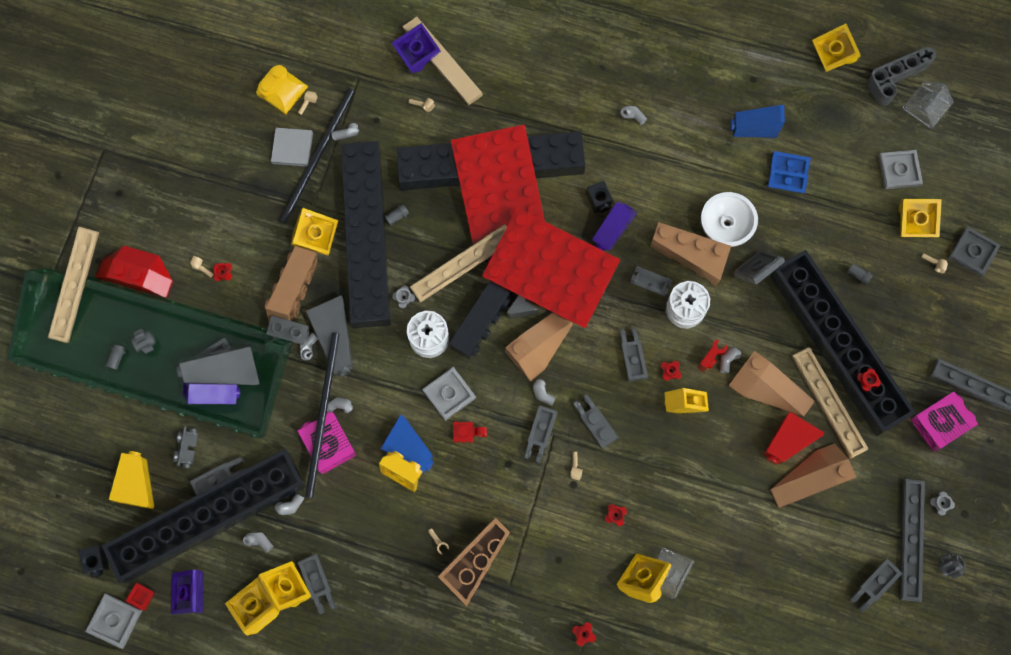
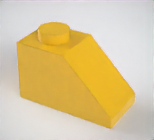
M686 388L664 392L666 412L693 413L709 411L707 392Z

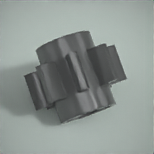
M143 329L134 332L135 338L131 339L137 352L142 350L146 354L154 350L152 346L156 341L150 331L145 332Z
M950 552L940 558L942 562L939 563V568L946 577L951 575L952 579H955L964 574L963 569L966 568V565L960 555L954 556Z

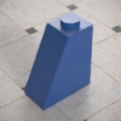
M784 105L736 112L734 118L730 120V130H733V137L777 138L785 123Z
M400 415L381 450L385 454L396 451L403 455V459L407 462H416L421 466L420 470L424 475L425 471L429 472L434 463L432 460L433 456L406 418Z

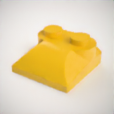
M847 24L839 26L812 40L826 72L844 64H852L861 57Z
M277 65L271 68L259 83L256 94L284 114H287L308 87L287 72L285 67Z
M901 199L898 207L900 213V237H939L942 199Z
M302 208L296 221L291 245L328 256L338 220Z
M393 451V453L388 452L379 463L381 473L415 493L418 479L422 474L421 466L414 461L407 462L403 459L404 456L396 451Z
M636 553L618 581L617 586L619 590L629 597L647 603L655 602L661 597L660 587L669 572L671 564Z
M292 561L258 575L277 612L289 607H296L311 597Z
M258 577L225 603L246 635L258 633L279 614Z

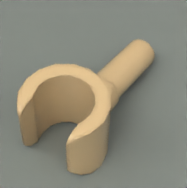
M307 91L305 93L303 105L298 111L300 115H302L309 102H316L317 95L315 92Z
M427 98L425 102L409 99L410 104L418 105L426 112L432 111L435 107L434 101L430 98Z
M926 254L922 255V258L936 265V272L945 273L948 265L946 260H937Z
M193 256L190 262L192 268L200 270L212 278L214 274L201 266L203 260Z
M572 452L573 464L570 477L580 480L583 470L577 468V452Z
M432 528L429 529V534L437 544V551L442 554L439 550V546L442 544L446 545L449 550L448 544L442 542Z

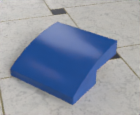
M774 151L770 165L768 187L805 194L811 158Z

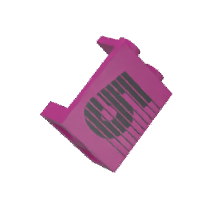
M955 392L950 393L910 419L933 452L941 449L978 425L975 415L968 411L963 399Z
M333 411L331 413L327 412L318 464V470L322 475L357 456ZM318 420L314 422L309 421L301 426L302 429L298 430L311 457Z

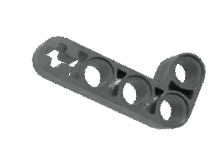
M925 47L874 69L867 80V86L877 103L883 106L890 104L897 94V88L894 83L928 69L936 58V52L930 47Z

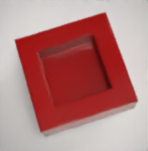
M136 583L126 602L145 611L156 592Z

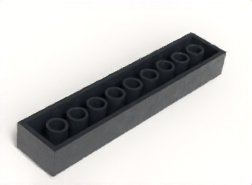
M581 131L527 136L536 179L584 174L585 158ZM451 143L397 148L401 191L460 185Z
M379 142L341 144L350 322L353 328L391 325Z
M807 250L785 261L769 274L876 436L916 413ZM868 369H874L881 384L878 387H872L869 391H864L861 382L857 380V375L867 372Z
M284 449L102 545V548L117 581L126 584L306 488V485L290 453Z

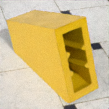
M129 451V454L121 453L109 500L154 509L147 459L141 457V453Z

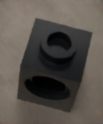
M605 181L587 187L586 195L594 213L599 211L603 213L612 207L613 199ZM602 196L605 200L598 201L596 197Z
M101 545L78 550L84 575L94 578L102 576L104 571L109 570L108 560ZM97 557L98 563L95 567H92L91 561Z

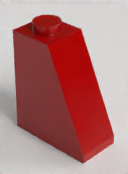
M789 412L785 415L763 455L766 456V460L770 463L780 465L822 437L824 432Z

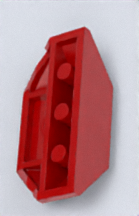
M122 246L104 258L95 276L97 279L166 299L173 283L159 255L127 246Z

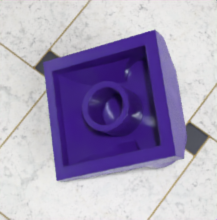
M422 23L392 42V45L411 73L420 72L427 62L441 52Z

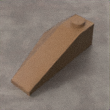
M551 313L505 348V352L531 382L546 369L574 323L555 313Z
M756 351L751 354L729 384L730 388L744 398L762 402V404L771 405L802 417L805 416L815 402L777 367Z
M832 444L816 450L771 488L770 491L777 507L780 508L856 478L849 459L836 444Z

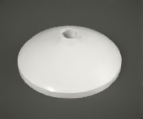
M724 192L713 196L706 202L701 213V225L705 234L710 239L733 247L747 242L753 236L758 225V215L755 207L746 197L733 192ZM724 222H729L730 226H726Z

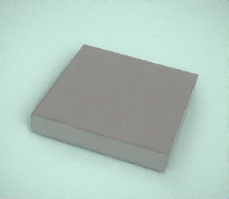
M276 128L271 163L307 167L309 165L312 145V130Z
M917 150L886 152L878 155L885 190L923 185Z
M454 367L422 389L445 421L476 399L474 393Z
M104 594L85 632L123 649L142 610L111 595Z

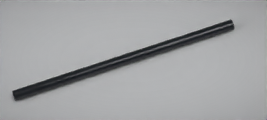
M349 88L279 220L281 223H287L332 137V132L335 131L355 93L353 89Z
M332 333L305 498H313L339 333Z

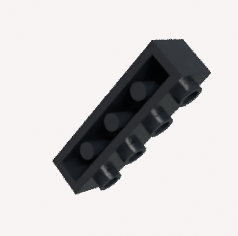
M490 281L450 341V349L468 360L472 356L475 357L481 348L479 346L481 341H486L491 331L489 329L491 326L498 323L501 317L500 312L503 308L507 309L511 302V299H509L510 292Z

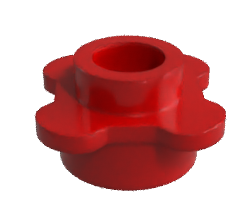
M217 263L213 266L215 274L213 278L215 281H230L232 279V265L230 263Z
M673 361L672 363L663 362L661 364L665 381L681 378L682 374L679 372L680 363L678 361Z
M868 369L867 372L857 375V380L861 382L864 391H869L872 387H878L881 384L874 369Z
M610 504L605 521L622 526L624 524V515L627 513L626 508Z
M586 622L583 626H575L573 628V633L576 634L577 645L583 646L587 642L592 643L596 640V636L592 632L591 623Z

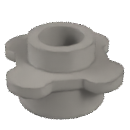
M403 286L396 293H393L392 298L399 303L400 308H406L408 303L415 300V295L410 293L408 287Z
M940 492L939 496L930 500V504L937 509L939 515H945L946 511L955 507V503L946 492Z

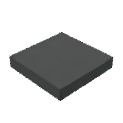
M967 226L948 258L982 277L1001 245Z
M760 250L734 270L733 273L736 278L757 285L781 266L785 260L782 256Z

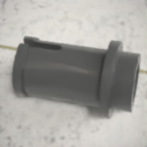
M402 204L401 206L398 205L397 209L384 217L392 226V224L403 217L406 218L409 212L404 204Z
M855 263L852 264L847 274L861 281L860 284L864 283L866 285L873 276L870 274V271H865Z
M114 344L113 348H110L112 351L105 366L117 370L122 355L126 352H124V347Z

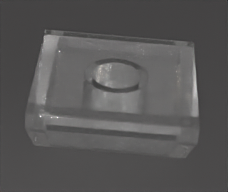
M924 81L902 109L933 129L954 101L945 83Z
M662 548L657 559L670 563L671 567L660 589L662 594L674 599L678 595L694 560Z

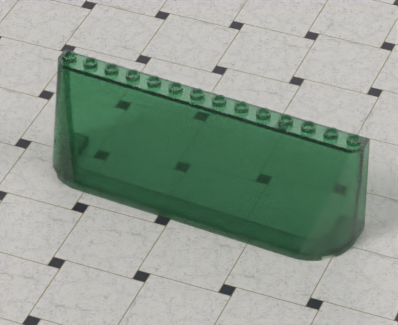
M36 268L25 271L7 360L14 361V364L18 366H30L34 371L50 372V375L54 377H66L70 382L85 383L90 388L99 387L104 389L106 393H118L126 399H138L142 404H154L162 410H174L181 416L190 415L195 417L194 419L197 421L213 422V425L217 427L226 426L231 428L233 432L249 433L253 438L259 439L266 436L292 347V341L267 335L266 328L88 275L70 340L68 343L48 338L66 271L63 273L52 268ZM143 329L145 332L150 331L156 341L152 346L154 350L146 354L142 350L137 352L131 339L135 338L134 332ZM223 337H225L231 347L250 343L259 379L258 385L237 384V387L240 388V397L236 399V404H188L183 398V377L179 378L176 366H180L179 360L195 356ZM114 344L124 347V352H126L122 355L117 370L105 366L112 351L110 348H113Z

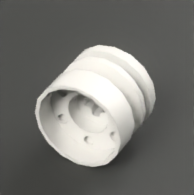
M685 281L679 283L673 288L666 303L668 319L680 328L688 329L698 325L710 307L708 291L697 282Z
M423 311L417 313L409 321L407 335L411 348L416 354L425 358H433L445 351L449 343V334L446 321L441 315L433 311ZM426 329H430L429 335H425Z

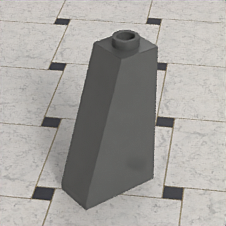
M341 295L306 311L327 359L332 333L340 334L333 372L335 376L347 375L353 369L346 304Z
M250 343L179 360L180 366H176L179 378L183 377L184 383L259 384Z

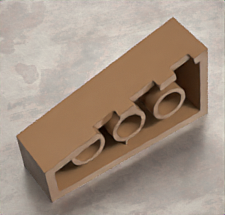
M658 222L650 247L668 258L676 260L681 266L689 268L701 278L704 277L717 287L721 280L731 245Z
M295 246L293 251L288 254L287 264L280 271V279L278 283L274 284L272 296L265 303L269 323L271 316L292 321L293 317H298L300 312L299 301H304L307 290L306 284L310 285L318 263L317 252Z
M493 518L437 575L466 606L510 533L496 518Z

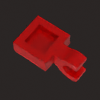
M715 340L712 348L698 366V369L702 372H705L707 368L711 370L717 361L715 356L724 354L728 348L727 345L723 349H718L717 344L719 340Z
M454 422L453 424L454 443H473V437H487L486 427L474 428L473 422Z

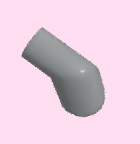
M625 106L620 111L622 117L634 118L640 125L647 121V118L636 106Z
M350 123L347 129L333 131V140L356 136L359 132L358 125Z
M311 333L307 340L305 339L304 345L300 344V356L303 360H310L313 357L312 345L318 340L314 333Z
M732 347L721 355L720 373L730 372V362L741 357L739 349Z
M537 380L533 384L535 397L537 400L553 406L556 397L547 394L545 381Z
M337 397L328 403L327 412L330 413L339 408L343 409L345 413H349L352 411L353 406L349 399Z
M296 493L291 502H278L275 505V511L283 516L294 514L304 498Z
M250 532L243 538L245 545H260L265 553L274 547L261 532Z

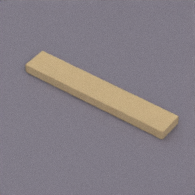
M415 17L403 26V30L407 33L422 22L418 17ZM426 28L441 50L430 62L469 106L483 96L482 92Z
M503 225L410 286L420 302L424 301L491 257L507 226Z
M78 227L48 338L66 343L70 340L99 235L97 231Z
M810 347L792 355L793 361L849 458L851 459L868 450L867 445Z

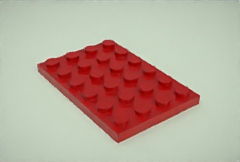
M525 124L451 140L473 245L503 225L508 226L517 208L545 221Z
M517 208L482 276L586 328L620 259Z

